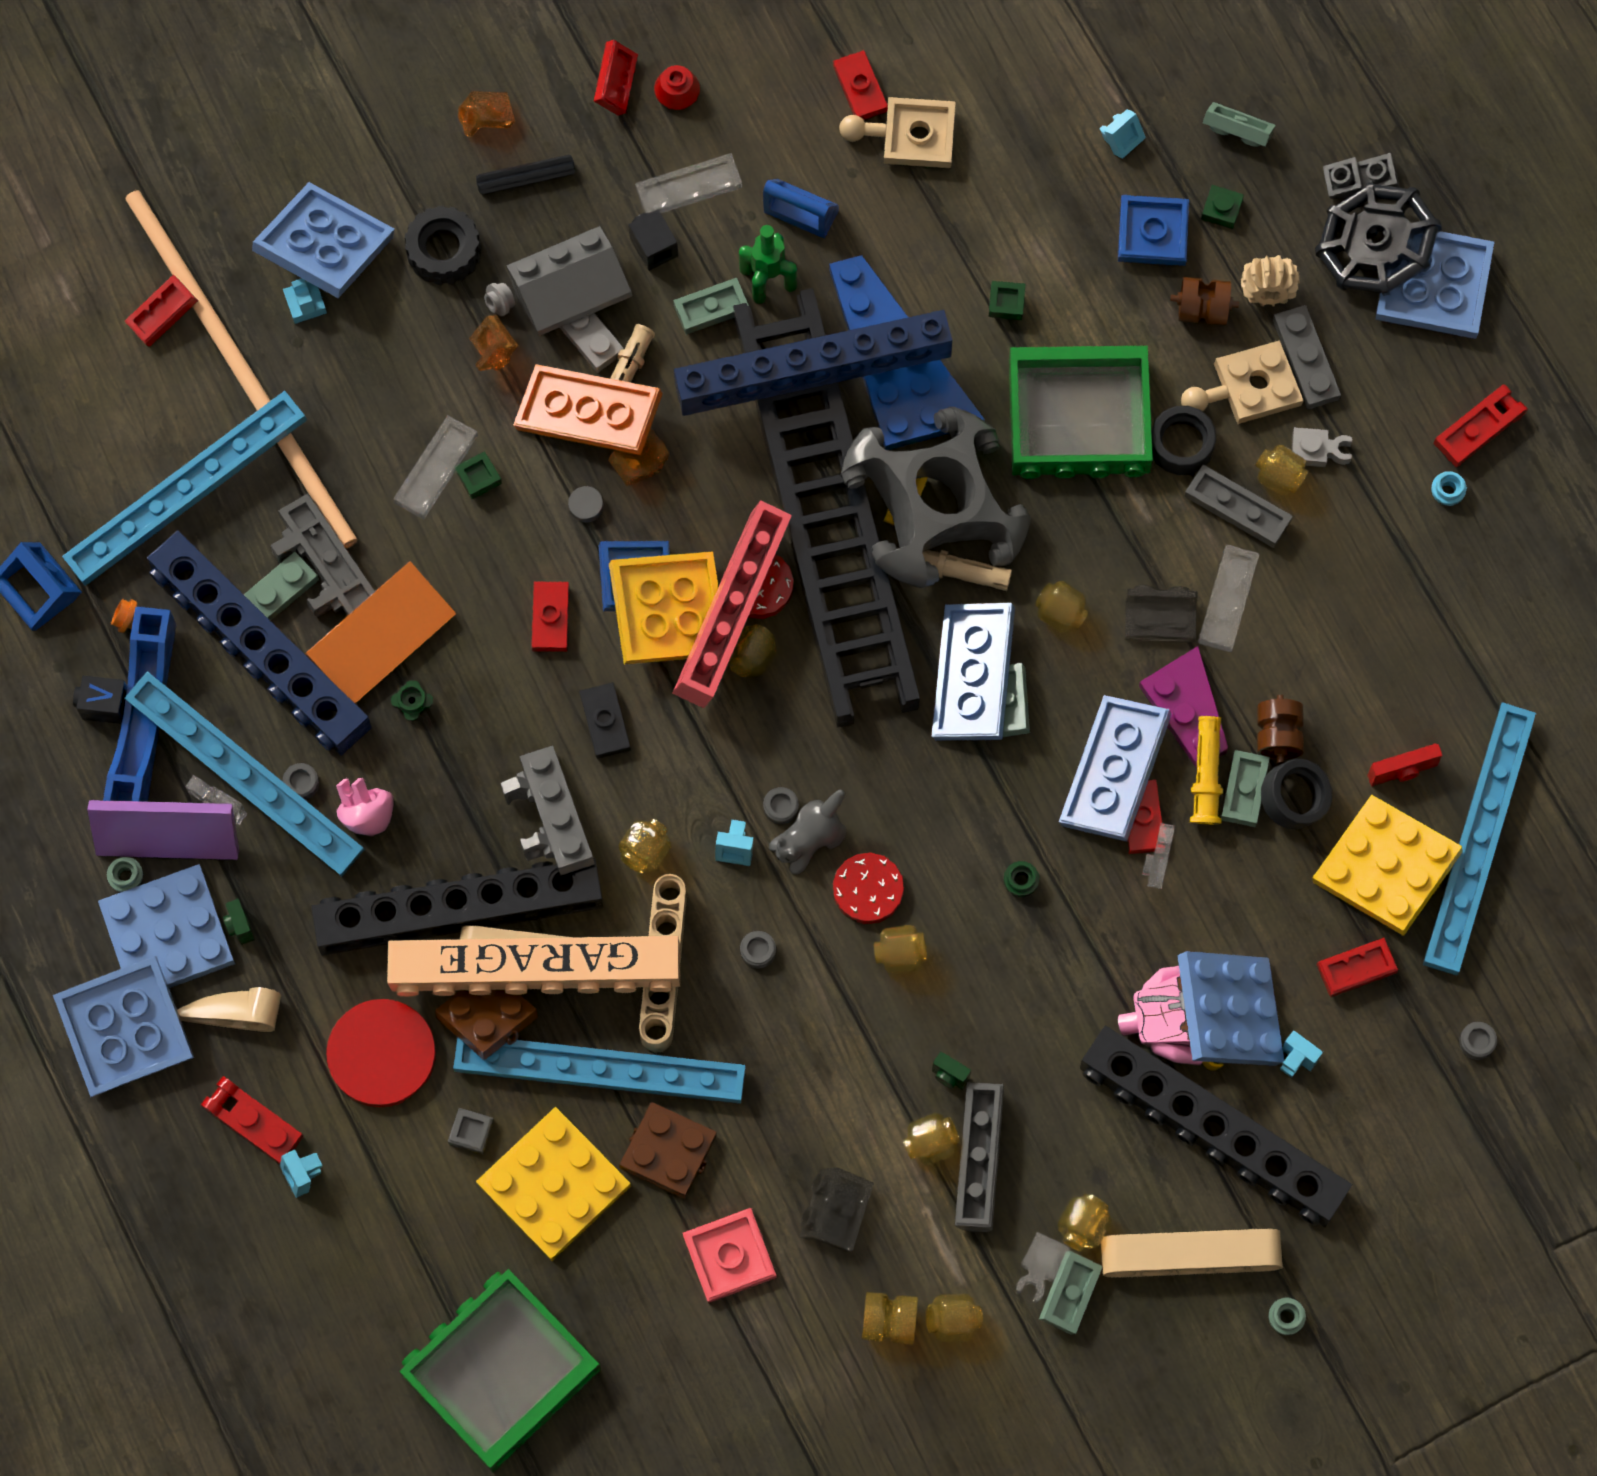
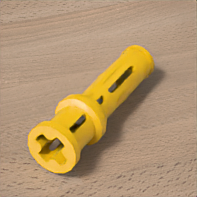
M1199 716L1196 783H1193V787H1191V793L1194 794L1193 816L1190 817L1189 823L1218 825L1222 821V818L1218 817L1219 795L1223 794V788L1218 784L1221 717Z

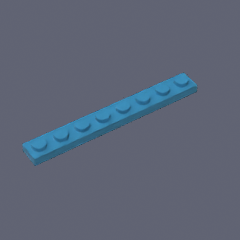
M283 391L62 557L84 586H86L306 422L307 418L286 391Z
M148 671L125 697L135 708L339 875L343 876L365 850Z
M1501 703L1459 842L1463 852L1451 869L1423 962L1425 966L1456 976L1460 971L1534 722L1535 712Z
M457 1038L453 1066L454 1072L733 1103L742 1102L746 1069L745 1065L522 1040H516L512 1045L504 1044L484 1061L459 1038Z

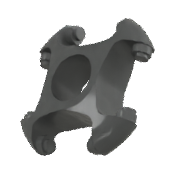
M953 406L941 409L934 414L935 426L939 430L941 429L943 433H949L952 438L951 440L931 448L893 452L882 448L884 435L879 427L864 428L848 449L841 470V477L849 489L860 487L869 476L893 517L900 548L897 549L896 545L889 543L888 540L874 544L872 546V554L875 559V565L895 579L920 589L934 585L935 582L939 581V573L936 566L931 565L928 561L925 562L923 552L944 543L980 539L989 540L993 543L991 550H989L991 564L998 567L1007 566L1012 563L1020 552L1027 538L1031 523V516L1023 504L1011 507L1007 511L1008 514H1005L993 498L982 476L975 446L977 451H983L984 454L998 450L1000 448V441L996 434V429L976 415ZM923 477L941 481L950 488L957 500L958 513L943 514L934 511L926 505L918 494L916 479Z

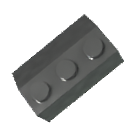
M600 226L507 265L515 294L539 336L632 297L631 289L613 247Z

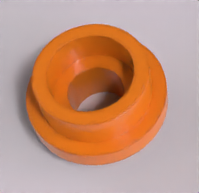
M122 599L119 602L111 621V625L118 627L119 632L124 633L127 628L132 630L137 601L131 599L128 602Z

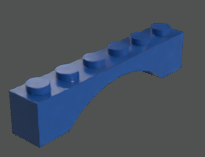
M135 607L130 636L126 696L147 671L167 686L176 631V622L170 610ZM127 700L125 701L117 748L107 774L103 801L148 802L160 727Z

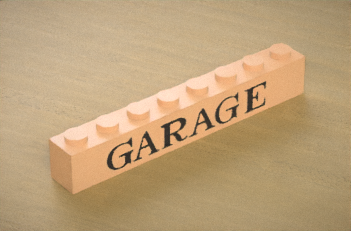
M678 936L388 941L387 983L392 991H397V995L406 997L417 996L419 991H433L434 995L451 996L455 994V990H469V993L472 995H489L491 990H505L507 994L521 995L526 994L527 989H541V992L545 994H560L566 988H578V992L586 994L598 993L599 988H614V991L618 993H631L636 991V987H650V991L669 992L672 991V987H680V941Z

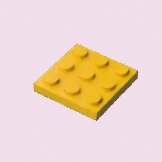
M713 552L611 560L609 569L624 665L687 659L718 589Z
M1371 795L1313 876V883L1404 936L1463 850L1461 845Z
M556 1107L476 1181L477 1185L551 1261L563 1252L631 1187V1183Z

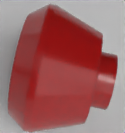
M680 65L668 67L659 75L655 82L654 90L657 100L663 106L669 109L680 110L691 106L697 100L700 93V84L697 77L690 70Z

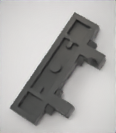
M308 493L278 510L279 516L287 529L281 532L282 539L271 544L272 554L279 564L283 558L290 556L293 552H298L301 558L306 555L324 581L321 584L323 590L320 592V596L315 599H307L308 607L316 618L331 609L335 613L343 609L348 616L375 592Z
M546 747L519 756L524 771L518 773L516 777L502 782L501 787L508 805L516 799H529V802H535L543 824V827L539 828L540 833L535 832L531 838L520 839L526 860L530 861L545 856L546 859L555 858L560 875L594 865L591 850L554 747Z

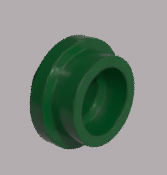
M1014 862L1008 866L1004 873V885L1015 896L1025 897L1031 895L1038 887L1039 873L1028 862ZM1024 875L1028 882L1025 885H1019L1015 882V877Z

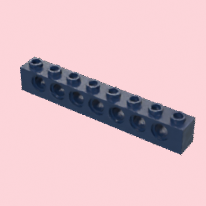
M940 310L675 368V387L682 416L950 358L953 340L945 311Z
M178 530L147 557L152 569L149 574L162 588L168 585L175 592L172 595L175 601L185 611L191 608L198 615L196 621L207 633L211 634L215 631L222 638L219 643L232 657L238 654L246 662L243 665L245 670L256 681L262 678L269 685L267 688L268 692L278 703L282 704L286 701L294 709L291 712L292 716L304 728L310 725L317 732L315 738L327 751L333 748L342 756L372 728L369 717ZM184 571L194 572L188 580L178 579V576ZM207 594L217 595V598L212 603L205 604L201 602L202 598ZM229 618H241V621L236 626H225V622ZM255 640L265 641L263 647L258 650L248 649L250 643ZM279 663L289 665L288 669L283 673L276 674L272 672L273 667ZM308 686L313 688L312 692L306 697L296 696V692L301 687ZM326 710L337 712L336 716L329 721L319 719L320 715Z

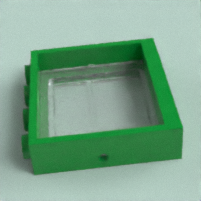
M1148 346L1010 347L1009 382L1012 475H1020L1025 479H1034L1041 475L1071 478L1075 474H1089L1094 478H1104L1110 474L1140 477L1145 473H1150L1153 458Z
M509 1269L503 1274L497 1272L492 1275L483 1285L485 1291L475 1300L472 1297L467 1299L457 1309L456 1313L458 1316L449 1325L446 1323L439 1325L429 1336L431 1342L421 1351L416 1348L409 1353L401 1363L404 1367L399 1371L410 1386L492 1473L601 1371L600 1364Z

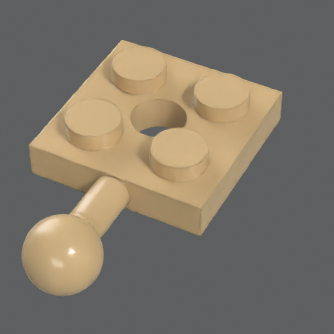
M889 97L887 124L865 123L857 115H848L840 123V134L845 140L850 142L858 141L864 135L886 137L884 164L951 168L955 101ZM915 127H924L928 130L929 134L925 138L918 139L913 137L910 132Z
M1280 340L1216 358L1214 366L1222 386L1206 391L1199 387H1190L1184 391L1181 397L1182 406H1190L1202 412L1206 409L1208 403L1228 399L1237 424L1299 407L1304 401ZM1261 376L1267 381L1268 386L1263 389L1255 388L1251 385L1250 378Z

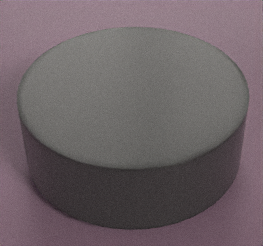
M583 486L577 488L571 493L568 500L572 516L580 522L589 523L597 520L604 509L602 496L593 487Z
M294 764L283 775V782L304 800L313 797L318 791V775L314 768L308 764Z
M777 787L770 790L763 801L765 816L775 824L791 822L797 816L799 810L796 794L785 787Z
M763 931L748 933L740 945L741 958L745 964L752 968L760 969L767 967L773 962L776 955L774 939Z
M1473 1022L1468 1024L1462 1031L1459 1045L1467 1057L1481 1060L1492 1054L1497 1045V1036L1490 1025L1484 1022Z

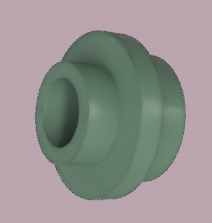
M121 857L114 860L107 870V880L110 886L118 892L139 886L143 879V870L140 864L130 857ZM123 871L132 872L130 879L126 881L120 880L119 877Z
M1281 1298L1271 1306L1268 1318L1271 1327L1276 1332L1282 1335H1293L1304 1326L1306 1313L1303 1306L1297 1300ZM1289 1311L1293 1315V1321L1291 1323H1284L1280 1318V1313Z

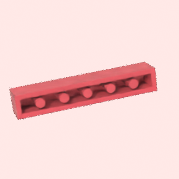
M761 500L753 509L672 694L702 708H705L714 697L792 515Z

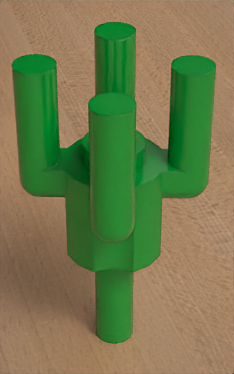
M770 225L762 226L760 235L755 238L754 246L744 245L739 249L740 273L750 275L753 271L755 272L752 278V296L756 304L765 302L766 283L768 279L775 278L778 275L784 276V288L786 291L793 292L797 289V266L795 263L785 260L783 236L779 233L774 234V229Z

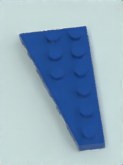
M862 255L829 264L830 274L848 330L908 318ZM941 360L863 377L877 425L884 435L883 444L885 450L949 434L943 433L934 423V414L941 409L953 406L972 413L985 421Z

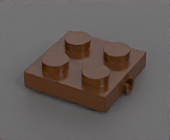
M460 990L435 1010L436 1019L484 1061L504 1044L512 1045L519 1037V1032L538 1018L537 1009L521 995L507 994L505 990H491L489 995H472L469 993V990Z
M651 1102L639 1127L634 1128V1133L629 1138L631 1143L619 1164V1169L685 1199L697 1174H702L707 1165L705 1158L717 1136V1132Z

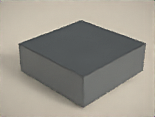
M459 1108L448 1144L483 1154L494 1118Z

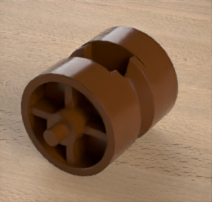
M1183 277L1181 292H1178V295H1171L1170 301L1177 302L1179 306L1178 321L1198 323L1201 318H1205L1207 324L1226 326L1229 311L1232 310V307L1239 308V301H1233V297H1230L1231 281L1211 280L1209 284H1205L1201 278Z
M1277 695V699L1265 700L1257 705V725L1263 729L1257 734L1258 755L1270 757L1269 759L1277 760V764H1283L1284 760L1295 759L1304 754V734L1298 730L1304 724L1303 704L1301 702L1284 699V695Z

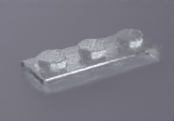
M729 153L635 183L644 213H652L656 210L664 213L742 188V181L732 154Z
M447 415L393 498L394 503L425 519L455 473L454 467L462 462L477 439V431Z
M1226 544L1199 637V644L1232 653L1260 553Z

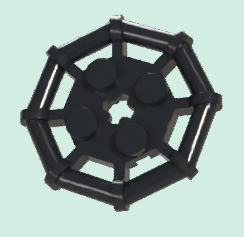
M1368 182L1366 187L1336 206L1330 205L1326 210L1328 216L1320 243L1315 247V253L1318 258L1322 259L1336 280V286L1343 291L1355 289L1376 292L1387 296L1390 295V291L1419 273H1426L1430 269L1429 261L1437 234L1442 230L1441 221L1433 216L1420 197V191L1415 187L1405 189L1374 185V182ZM1377 199L1398 202L1395 205L1377 203ZM1368 201V205L1364 206L1365 211L1358 215L1356 212L1352 215L1348 214ZM1408 208H1412L1420 221L1410 223L1404 215L1405 211ZM1339 223H1344L1345 227L1341 239L1335 240ZM1378 231H1382L1385 237L1382 241L1373 243L1369 239L1370 236H1376ZM1423 233L1420 247L1416 254L1410 250L1413 237ZM1345 251L1351 260L1345 269L1335 255L1337 252ZM1405 259L1410 262V264L1387 277V270L1397 268L1402 260ZM1360 269L1378 271L1379 279L1355 275Z

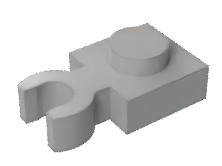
M1294 427L1291 465L1326 467L1327 458H1332L1334 462L1341 465L1349 464L1352 454H1343L1338 448L1341 446L1351 447L1352 437L1341 435L1334 440L1328 439V430Z

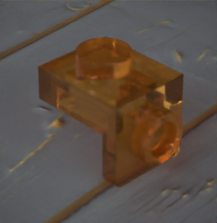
M472 91L458 109V118L463 125L465 136H473L480 127L510 128L515 122L507 92Z
M497 315L487 316L469 337L482 356L475 364L479 371L503 368L509 363L510 355L518 347V344Z
M650 429L641 455L616 450L612 452L608 460L626 486L659 474L670 454L664 442L658 438L653 429Z

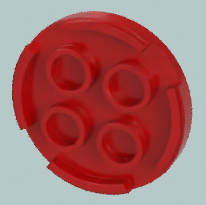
M389 999L366 1001L348 1010L333 1027L327 1044L328 1068L337 1086L350 1099L370 1107H390L403 1103L404 1100L410 1098L427 1083L433 1072L436 1059L435 1041L424 1018L410 1006Z

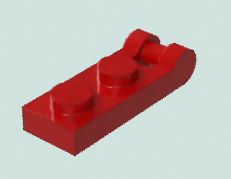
M1504 384L1437 436L1433 444L1457 468L1512 423L1521 419L1528 411V408L1521 401L1517 402L1511 396L1512 391ZM1501 405L1507 412L1502 415L1496 406Z
M224 1076L216 1084L218 1089L211 1098L207 1096L201 1103V1106L207 1112L278 1164L281 1162L282 1155L293 1151L304 1137L301 1132ZM229 1097L237 1101L230 1112L222 1107Z

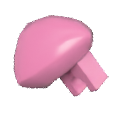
M358 778L351 786L349 779H343L336 785L342 802L336 811L337 817L348 830L368 836H374L386 830L390 823L394 806L393 795L390 792L378 788L367 790L363 778Z

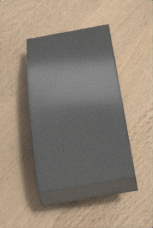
M1391 153L1360 162L1357 161L1356 157L1323 166L1330 199L1348 198L1366 187L1368 182H1374V185L1400 188L1394 158Z

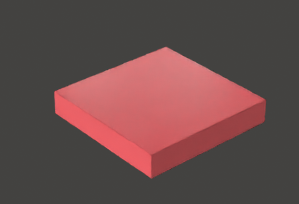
M751 1208L682 1233L708 1303L777 1278Z

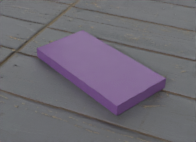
M89 800L87 811L96 856L238 860L239 845L232 804Z

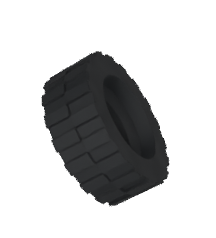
M438 206V208L433 209L428 208L422 214L416 215L415 220L408 225V232L405 233L404 238L408 262L413 267L414 272L418 276L423 277V280L434 282L436 285L444 283L450 285L454 284L455 281H462L469 273L475 270V265L480 260V238L474 221L469 219L465 212H460L457 208L451 206L450 208ZM438 231H449L455 234L460 242L458 252L447 260H437L431 257L427 252L426 243L432 234Z

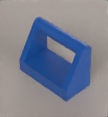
M779 179L768 180L763 189L764 213L825 239L839 212L838 204Z
M21 542L0 566V593L32 631L37 630L73 603L82 593L40 542ZM24 566L50 596L37 613L31 609L7 580Z

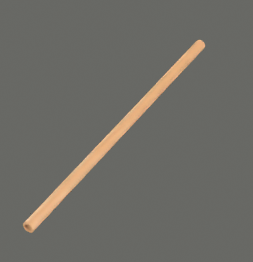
M139 190L131 192L126 197L128 205L171 274H174L199 300L192 306L258 411L271 401L141 192ZM291 433L288 434L277 444L346 549L352 547L358 539Z

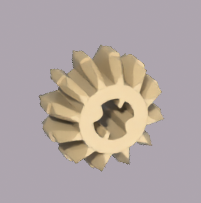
M1266 255L1263 259L1254 258L1252 263L1244 265L1241 278L1243 295L1248 298L1250 303L1259 302L1260 306L1266 304L1275 306L1277 303H1287L1288 299L1296 297L1298 283H1300L1297 266L1292 263L1291 259H1281L1280 255L1276 257H1268Z

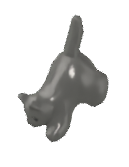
M837 790L825 802L821 800L808 802L800 809L796 822L769 843V850L776 853L779 861L790 863L789 871L791 874L798 875L803 872L819 848L825 846L832 849L839 846L844 840L846 826L840 823L839 816L835 813L842 804L845 795L843 790Z

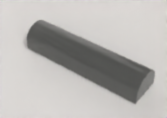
M967 1082L955 1226L961 1230L972 1232H989L993 1230L1005 1088L1003 1084Z

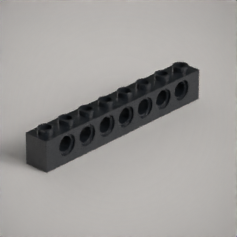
M593 858L594 865L564 875H560L557 864L553 865L552 862L545 861L533 864L531 869L518 871L517 868L509 867L498 870L495 875L483 877L479 873L467 874L462 876L460 881L447 883V880L437 879L427 882L424 887L412 888L409 885L393 887L390 890L391 892L376 894L374 891H365L356 894L355 898L341 900L339 897L325 898L320 901V904L311 905L317 947L321 956L388 945V941L418 940L459 933L463 926L489 928L602 909L603 902L596 860ZM562 879H567L573 883V886L566 892H559L554 888L555 884ZM524 886H535L538 889L537 893L530 898L520 896L519 891ZM491 891H497L502 894L500 901L494 904L486 903L484 897ZM456 897L465 898L467 903L463 908L453 910L448 907L452 899ZM420 903H427L432 906L429 913L423 916L415 915L413 910ZM392 909L396 911V915L392 920L388 922L378 920V915L381 911ZM349 915L361 917L360 922L352 928L342 925L344 919Z
M1106 1025L1081 1061L1080 1069L1084 1071L1083 1076L1089 1082L1099 1087L1102 1084L1115 1091L1113 1095L1120 1102L1127 1106L1135 1104L1145 1111L1144 1116L1158 1126L1166 1124L1176 1131L1175 1136L1189 1146L1197 1144L1207 1151L1206 1156L1211 1161L1220 1166L1225 1164L1231 1166L1238 1171L1236 1175L1242 1181L1251 1186L1258 1184L1269 1191L1267 1195L1273 1201L1282 1206L1291 1205L1300 1211L1299 1216L1304 1221L1317 1227L1318 1224L1323 1227L1327 1226L1353 1185ZM1118 1062L1125 1063L1130 1068L1131 1073L1124 1077L1117 1076L1113 1073L1111 1066ZM1147 1082L1156 1083L1160 1087L1161 1093L1154 1097L1148 1096L1143 1092L1142 1085ZM1177 1102H1185L1190 1106L1192 1113L1185 1117L1179 1116L1174 1112L1172 1105ZM1207 1122H1216L1221 1126L1222 1134L1215 1137L1210 1136L1205 1132L1203 1125ZM1241 1141L1249 1143L1253 1148V1154L1247 1157L1239 1155L1234 1148V1144ZM1271 1161L1280 1163L1284 1169V1174L1279 1177L1270 1175L1266 1170L1265 1164ZM1302 1181L1311 1183L1315 1189V1195L1311 1197L1301 1195L1297 1190V1183Z

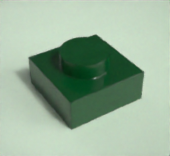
M1212 185L1201 220L1233 229L1244 194Z
M992 281L988 317L1022 320L1026 284Z
M485 451L454 467L456 474L471 499L502 484L499 474Z
M239 898L225 903L229 915L223 916V920L229 936L237 935L241 945L254 941L253 933Z
M941 1051L933 1062L932 1072L936 1074L935 1079L950 1089H953L954 1086L961 1090L964 1089L970 1079L971 1069Z

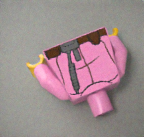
M1179 966L1159 969L1143 985V989L1134 994L1136 1012L1118 1016L1121 1034L1127 1036L1139 1033L1141 1043L1151 1048L1157 1056L1181 1064L1201 1065L1203 1063L1204 1067L1211 1071L1217 1070L1224 1065L1221 1063L1216 1064L1192 1060Z

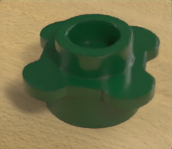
M411 680L391 697V704L404 713L406 720L415 721L418 719L421 711L433 705V697L430 694H425L417 681ZM414 698L415 702L409 703V699Z

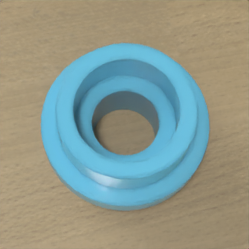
M1455 472L1440 473L1435 477L1431 486V492L1435 500L1447 506L1456 505L1461 502L1467 490L1464 479ZM1451 486L1454 489V493L1447 494L1443 491L1442 487Z

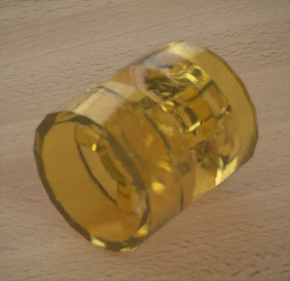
M866 1292L862 1340L883 1342L886 1337H890L893 1343L914 1345L918 1297L897 1295L894 1300H890L886 1293Z

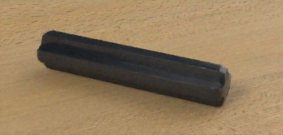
M568 154L478 174L476 176L478 191L480 194H486L572 175L575 173L574 160Z

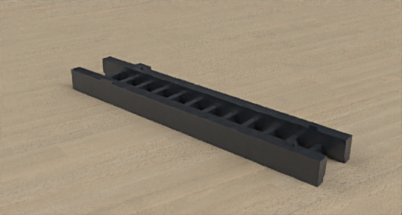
M814 289L801 290L800 294L797 295V309L800 317L755 326L750 305L747 306V303L733 305L734 322L742 354L761 350L760 343L798 334L804 333L805 340L826 336ZM838 382L754 400L782 511L792 515L787 526V532L837 728L854 724V712L848 693L849 689L858 687L863 689L883 684V682L894 680L902 713L918 710L920 697L888 574L875 565V559L872 554V546L878 543L879 539L865 485L849 489L841 477L843 462L853 439ZM820 395L823 410L783 419L778 418L776 404ZM828 426L832 441L792 450L786 449L784 435ZM836 457L840 475L795 484L791 467ZM844 488L848 506L803 516L799 498ZM852 520L857 538L811 547L808 529ZM860 551L865 570L819 579L815 561ZM869 584L873 602L828 612L823 593ZM877 615L881 634L836 644L831 625ZM885 647L890 666L844 676L840 657Z

